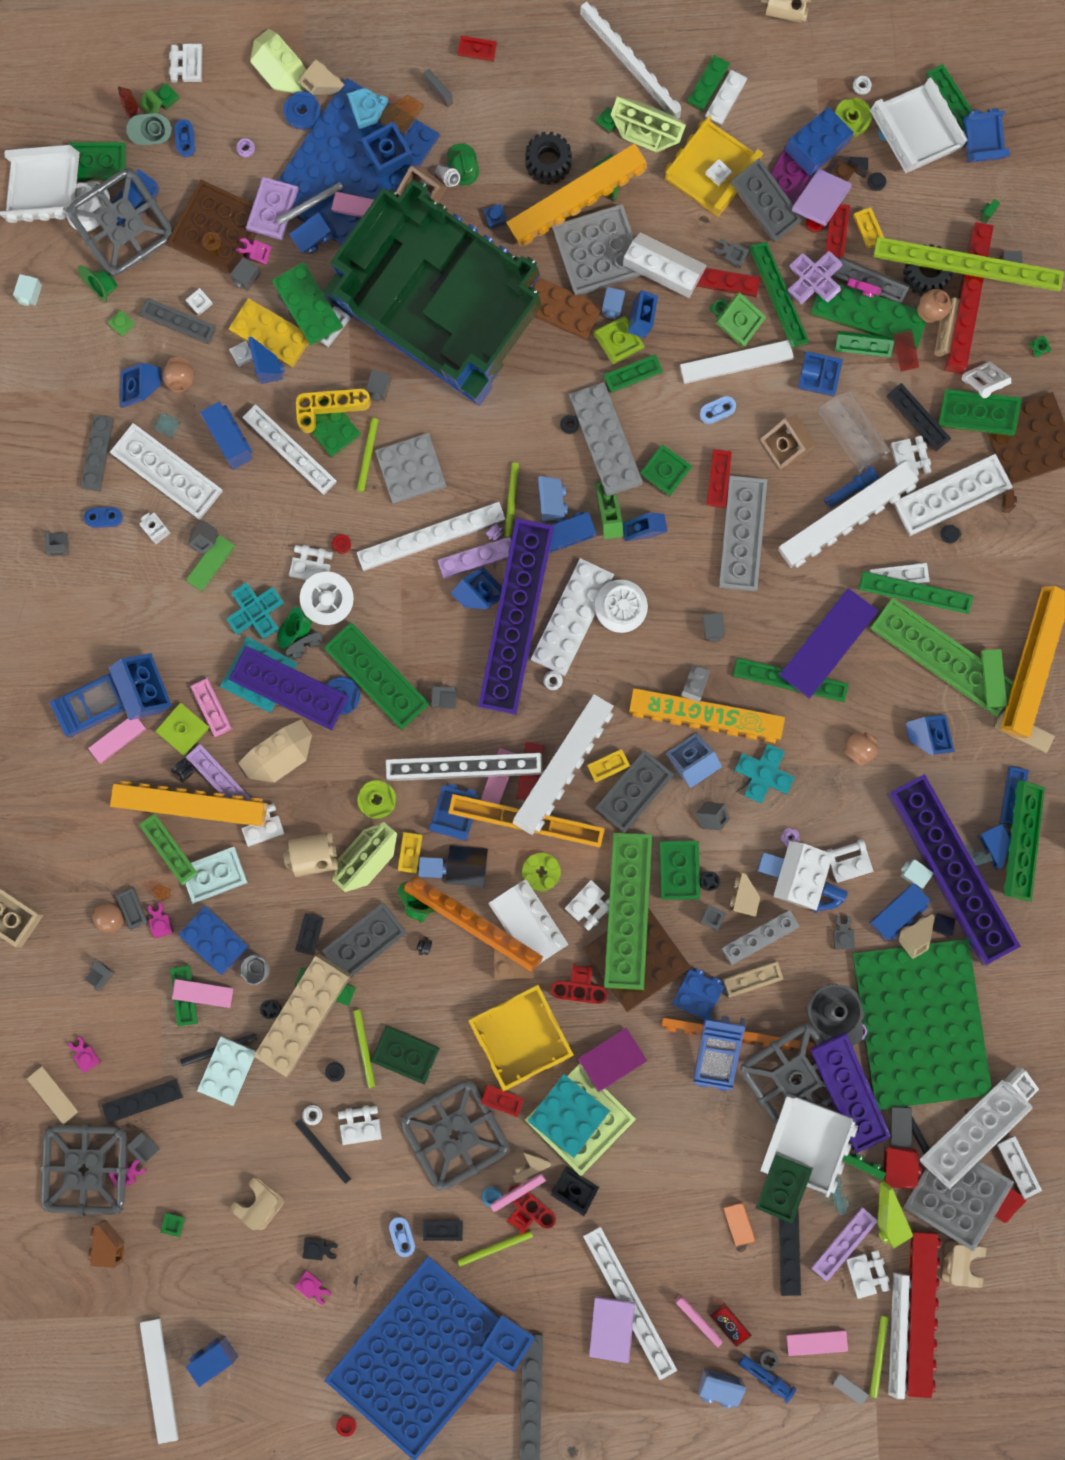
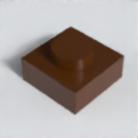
M839 160L831 174L848 182L855 169Z
M1006 490L1002 494V513H1010L1016 507L1017 496H1014V490Z

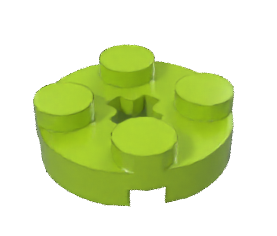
M859 98L843 100L835 111V114L854 132L852 137H857L865 132L872 120L869 105ZM856 114L857 120L849 119L848 115Z
M379 780L370 781L362 787L358 794V806L367 817L382 819L394 811L396 794L387 783ZM374 795L382 797L379 805L372 803Z
M547 853L531 855L525 861L522 868L523 879L527 880L533 890L539 892L553 888L558 883L561 875L558 861ZM540 867H544L547 875H543V878H540L539 874L536 873V869L539 870Z

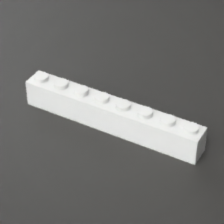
M905 461L779 546L778 551L790 568L794 566L796 568L800 567L806 562L805 559L807 557L818 555L822 551L821 548L827 544L829 547L838 541V536L841 534L845 536L853 531L852 527L857 523L862 525L869 520V515L880 513L885 509V504L888 502L893 504L901 498L900 494L905 491L909 493L917 487L915 484H917L919 479Z
M595 694L592 696L518 811L513 821L514 825L532 836L535 831L539 832L545 823L543 821L545 815L550 816L555 808L552 804L556 799H561L565 792L563 787L565 784L569 785L575 776L572 774L575 768L580 769L585 760L582 757L585 753L589 754L594 746L593 740L595 737L599 739L604 731L602 728L605 722L609 723L613 717V705Z
M541 753L386 760V779L389 781L543 774Z

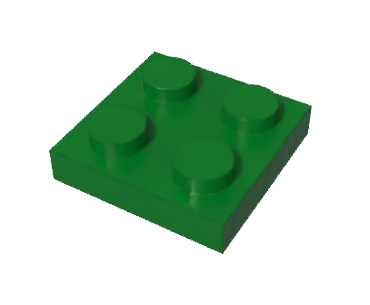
M662 444L641 471L640 476L670 497L693 466Z

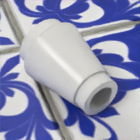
M438 166L435 169V175L446 186L453 187L459 183L460 174L456 169Z

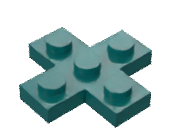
M247 582L231 592L241 609L226 620L237 636L252 625H254L263 640L280 630L269 615L285 604L274 587L259 597L255 595Z
M767 744L760 761L744 753L741 754L734 771L751 779L744 797L762 804L769 787L785 795L788 794L795 777L778 769L785 751Z

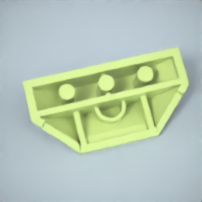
M270 29L254 40L250 62L268 84L278 91L288 93L305 92L307 89L298 81L305 73L306 68L283 39Z
M617 96L611 112V116L623 139L656 153L678 144L686 127L685 123L669 113L642 102Z
M385 822L363 830L338 858V870H335V876H333L332 881L344 892L367 886L393 857L397 833Z

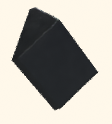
M450 846L447 860L446 884L485 888L488 849Z
M566 1166L552 1188L550 1195L582 1216H585L600 1187Z

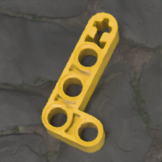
M364 389L300 394L296 398V414L299 428L304 433L313 432L316 428L315 414L367 410L371 405L369 393ZM341 398L348 399L347 403L343 405L338 402ZM324 399L329 401L326 406L320 405V402ZM309 401L310 404L308 407H301L302 402ZM310 419L311 423L309 425H302L304 420Z

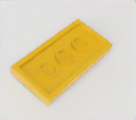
M249 298L229 327L230 332L248 343V337H253L274 353L279 361H282L291 368L295 366L309 344L300 328Z

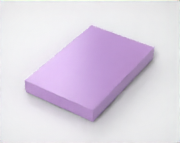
M818 169L794 204L792 211L826 226L851 189L852 183Z
M262 177L246 230L282 240L288 221L279 225L276 218L292 210L299 190L298 186Z
M600 1296L595 1297L589 1357L629 1363L635 1302Z

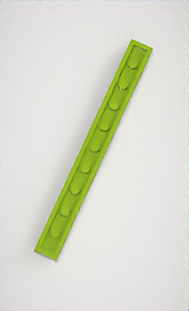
M877 237L873 255L874 258L1058 292L1062 289L1064 271L882 237Z

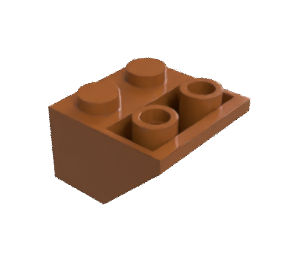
M106 1220L95 1224L94 1228H91L90 1240H93L92 1248L88 1252V1260H91L90 1266L115 1268L123 1262L124 1241Z

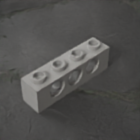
M788 910L720 949L729 965H733L800 926L792 912Z

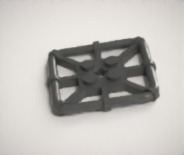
M132 168L121 170L101 184H95L93 189L74 200L66 209L71 222L85 241V246L89 247L102 268L109 273V276L113 277L123 273L139 261L146 260L147 256L167 244L173 232L171 224L157 205L156 198L151 196L140 177ZM125 178L122 198L112 204L104 191ZM131 179L147 201V203L136 210L128 200ZM97 195L100 196L107 207L98 214L77 209ZM151 207L165 230L145 226L138 214ZM76 215L96 219L103 231L91 238ZM118 217L125 220L124 227L116 225ZM143 231L163 235L162 238L144 250L141 249L134 238ZM105 235L113 245L110 265L94 243ZM130 241L137 254L116 267L119 247Z
M811 1023L800 1025L778 1040H772L770 1045L748 1058L744 1064H741L740 1070L743 1077L756 1095L757 1102L762 1104L775 1125L778 1123L779 1116L768 1100L782 1092L785 1098L789 1093L799 1098L806 1097L809 1102L815 1103L809 1093L820 1086L826 1087L823 1079H820L815 1072L818 1069L816 1062L810 1064L805 1056L810 1035L817 1045L824 1042L818 1031L811 1026ZM803 1033L799 1052L786 1059L780 1047ZM776 1051L783 1062L772 1070L752 1066ZM751 1073L772 1077L777 1086L767 1093H763ZM794 1074L801 1075L798 1082L795 1080L791 1081ZM830 1095L818 1102L817 1105L827 1107L832 1104Z
M471 1079L459 1082L438 1095H432L431 1099L409 1110L400 1119L402 1129L416 1153L414 1155L415 1158L419 1159L431 1183L439 1191L451 1188L472 1175H478L479 1171L502 1159L510 1150L507 1139L494 1117V1111L480 1104L483 1095ZM465 1089L460 1109L447 1115L441 1101ZM470 1090L484 1113L482 1117L473 1122H470L464 1111ZM436 1105L443 1118L432 1125L412 1119ZM487 1120L500 1145L480 1139L474 1127ZM410 1125L430 1130L436 1143L422 1150ZM454 1129L460 1132L458 1140L450 1138L451 1130ZM478 1144L499 1150L475 1165L467 1152ZM438 1147L445 1158L440 1179L437 1178L425 1155ZM462 1154L469 1168L445 1181L450 1160Z
M87 1123L83 1125L48 1126L45 1129L42 1166H40V1171H42L41 1208L52 1213H73L79 1216H85V1214H120L123 1211L125 1202L126 1173H128V1168H126L127 1136L125 1134L127 1131L116 1126H90ZM58 1133H82V1149H71ZM90 1134H115L101 1149H89ZM52 1138L65 1152V1166L50 1165ZM119 1140L118 1167H105L106 1152ZM83 1164H85L86 1168H89L85 1175L80 1170ZM50 1171L64 1172V1186L49 1200ZM105 1173H118L117 1200L104 1186ZM69 1189L80 1190L79 1206L54 1205ZM87 1190H98L111 1204V1207L87 1206Z

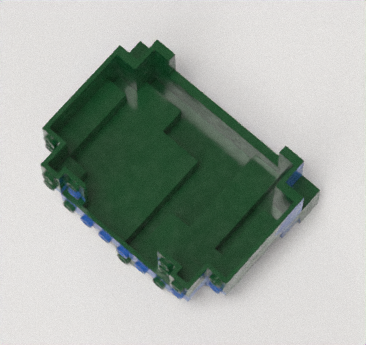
M411 180L400 197L392 189L388 191L382 188L331 260L330 265L336 274L323 293L330 302L357 321L361 320L371 327L374 333L480 406L492 389L491 383L504 366L502 361L542 307L540 296H538L539 292L533 288V285L540 277L538 267L536 266L537 262L530 257L525 258L521 255L519 258L514 256L501 245L497 247L493 244L494 241L487 235L481 236L477 233L478 229L473 225L469 224L467 226L462 222L463 219L455 213L453 215L448 213V209L444 205L437 203L430 197V192L427 190L428 187L421 181L415 182ZM445 272L448 274V277L436 294L433 293L430 287Z

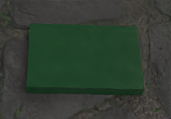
M386 1025L371 1062L425 1085L440 1048Z
M775 1153L755 1208L793 1224L813 1167Z

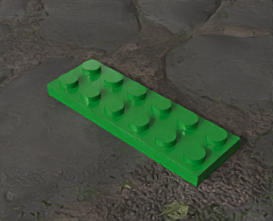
M838 284L841 291L828 303L817 294L810 315L871 335L894 337V342L914 349L918 348L926 322L921 319L916 308L876 295L871 298L862 295L863 291L842 284Z
M352 622L324 647L328 654L402 731L430 705Z
M1018 781L1015 790L1016 800L1013 808L1014 817L1013 825L1011 826V842L1008 849L1009 859L1006 866L1007 875L1006 883L1004 884V896L1032 902L1045 787L1027 781Z

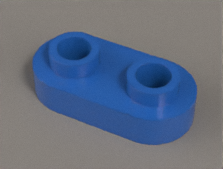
M182 119L176 122L174 126L176 149L182 157H190L196 150L194 128L190 121ZM184 129L188 130L186 133H182ZM185 147H190L189 150H184Z
M116 507L91 508L85 512L84 521L91 528L117 527L123 521V514ZM114 513L115 517L109 519L110 514ZM96 515L95 520H91L90 517Z

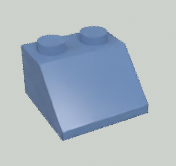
M539 476L538 488L542 522H553L564 518V515L568 514L567 503H563V496H566L565 485H561V479Z
M695 733L665 753L681 778L690 788L722 768L713 749L698 733Z
M703 1369L698 1394L702 1397L701 1400L705 1402H721V1406L732 1409L733 1406L739 1407L746 1386L742 1379Z

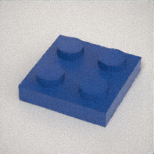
M501 1315L480 1350L514 1372L534 1341L535 1335L506 1316Z

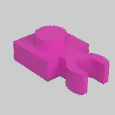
M245 238L239 239V242L244 243V249L236 248L238 253L247 252L248 259L263 265L267 264L271 246L256 240H252L250 244Z
M849 278L847 283L849 287L862 290V295L871 298L874 295L880 296L882 290L880 287Z
M161 902L158 903L159 910L156 912L153 910L152 905L148 906L149 913L154 917L149 920L154 939L174 933L169 914H162L164 906Z
M79 1036L77 1037L80 1042L78 1047L73 1042L68 1044L70 1049L78 1053L73 1058L82 1072L86 1073L99 1064L101 1060L92 1046L85 1048V1040Z
M139 1160L134 1161L131 1168L128 1163L126 1164L128 1173H126L125 1187L137 1181L135 1175H142L147 1171L146 1168L141 1171L137 1169L138 1163H141ZM110 1173L109 1176L117 1188L118 1173Z
M308 1270L295 1286L297 1290L309 1299L313 1295L316 1296L317 1302L321 1305L325 1304V1301L321 1299V1294H327L329 1297L332 1294L330 1290L320 1288L323 1282Z

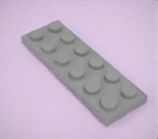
M605 383L569 394L606 496L608 497L642 485V479Z
M739 476L729 477L719 588L757 592L768 479Z

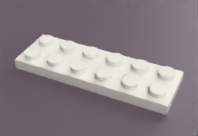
M134 423L110 451L114 457L198 520H201L223 492L220 487Z
M994 454L900 498L893 505L909 536H912L1004 493L1006 490L1012 489V485L998 457Z
M581 558L579 559L532 655L531 661L551 671H557L564 677L566 676L596 614V596L604 585L612 581L613 573Z
M1002 1080L920 1159V1162L950 1189L1032 1110L1033 1106Z

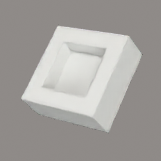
M718 159L706 171L705 175L719 187L732 174V171Z
M200 288L186 299L188 305L198 316L213 304Z
M246 341L229 349L238 367L253 360L251 350Z

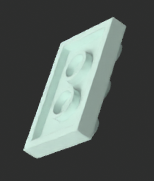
M231 847L192 862L191 864L198 872V875L185 884L192 904L247 884L248 881L236 848Z
M220 1036L197 1091L234 1106L257 1050Z

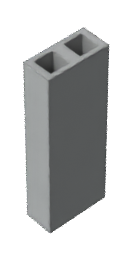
M840 1373L832 1383L833 1386L861 1406L868 1397L865 1391Z

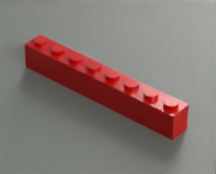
M975 222L970 232L967 248L968 254L988 257L994 225ZM962 274L958 295L960 302L951 350L947 354L944 371L963 375L967 369L984 281L982 277Z
M911 1230L913 1237L910 1238L909 1257L911 1288L909 1290L908 1351L906 1352L908 1368L905 1375V1382L907 1384L905 1394L908 1397L932 1398V1392L935 1393L936 1391L933 1372H936L937 1368L936 1359H934V1351H937V1339H934V1333L938 1330L935 1310L939 1308V1301L936 1298V1290H939V1278H936L937 1270L940 1269V1258L937 1257V1249L941 1247V1239L935 1232Z

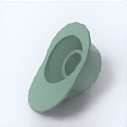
M139 114L129 120L126 132L131 141L138 145L160 144L169 139L171 125L169 120L161 114Z

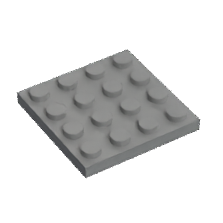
M623 204L563 222L558 226H552V231L574 295H582L643 276L623 266L624 256L634 240Z
M978 1161L949 1189L926 1168L918 1182V1186L914 1188L903 1208L974 1252L1014 1182Z

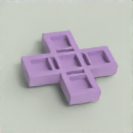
M830 251L817 263L812 262L802 253L789 265L790 269L800 277L788 289L789 294L800 304H803L816 292L828 303L841 291L840 286L830 277L843 266L842 262Z

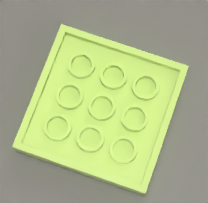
M578 1064L568 1077L607 1107L610 1112L575 1158L527 1121L534 1111L525 1121L582 1176L636 1118L606 1089L598 1093L581 1065Z

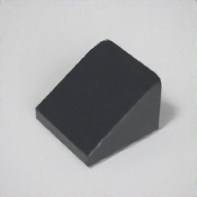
M850 157L848 165L855 169V173L866 178L868 158Z
M937 913L932 932L951 938L954 933L956 919Z

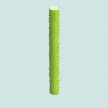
M371 418L357 486L358 492H364L379 421L376 418Z
M512 463L504 534L506 538H512L519 463Z
M355 1010L353 1015L368 1088L376 1087L361 1010Z
M528 1230L522 1235L518 1234L457 1259L458 1264L461 1267L533 1237L531 1230Z
M881 1315L874 1360L869 1395L873 1398L878 1396L889 1320V1317Z

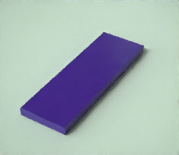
M848 588L784 668L779 677L810 699L879 610Z
M245 646L228 679L331 731L349 699L348 695L248 646Z
M843 1032L811 1047L810 1051L836 1111L856 1119L855 1125L858 1128L855 1137L850 1136L849 1139L854 1152H861L891 1138L847 1033Z

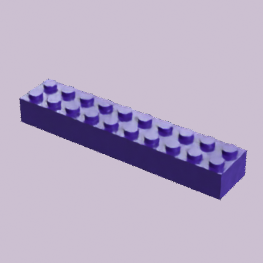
M516 518L478 705L479 708L517 715L554 534L553 525Z
M924 774L888 793L890 801L926 866L934 873L932 876L966 938L969 940L981 965H988L1021 947L926 775Z

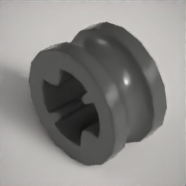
M765 1350L761 1353L759 1360L762 1367L766 1370L775 1369L778 1365L776 1354L771 1350ZM765 1356L774 1357L773 1364L768 1365L767 1362L764 1363L763 1360H766Z

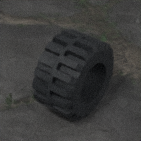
M550 131L549 134L541 132V136L535 135L534 140L531 139L526 147L525 162L528 174L530 176L533 175L535 181L539 179L541 184L547 182V185H551L552 181L556 184L559 183L560 178L563 180L565 175L570 172L572 151L570 144H567V140L565 138L561 139V135L558 133L553 135V132ZM545 152H552L559 159L557 162L548 165L540 162L538 157Z
M907 263L903 270V275H905L903 278L904 282H908V285H910L909 289L913 288V293L919 292V296H922L931 289L943 291L953 275V272L936 269L938 276L929 278L920 272L919 266Z

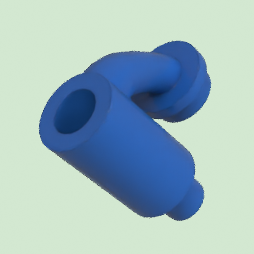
M826 882L821 895L833 900L821 904L822 900H820L817 910L812 911L817 914L818 911L830 910L844 903L848 891Z

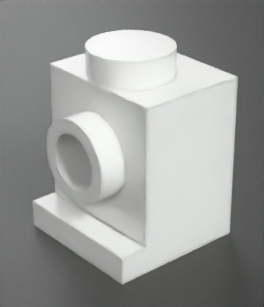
M147 513L141 518L140 526L155 544L170 534V531L155 513ZM153 523H155V527H154V528H150V527H149V526H151Z

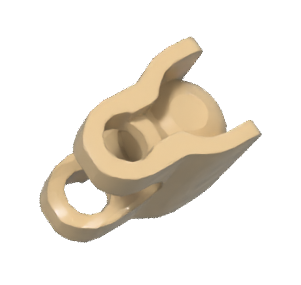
M253 1177L249 1182V1186L256 1195L254 1204L248 1208L242 1203L234 1202L230 1210L251 1230H264L283 1206L284 1199L262 1180Z
M947 1241L944 1244L942 1280L951 1282L955 1286L983 1287V1279L971 1274L970 1263L976 1257H985L987 1248L978 1245L973 1252L959 1242Z

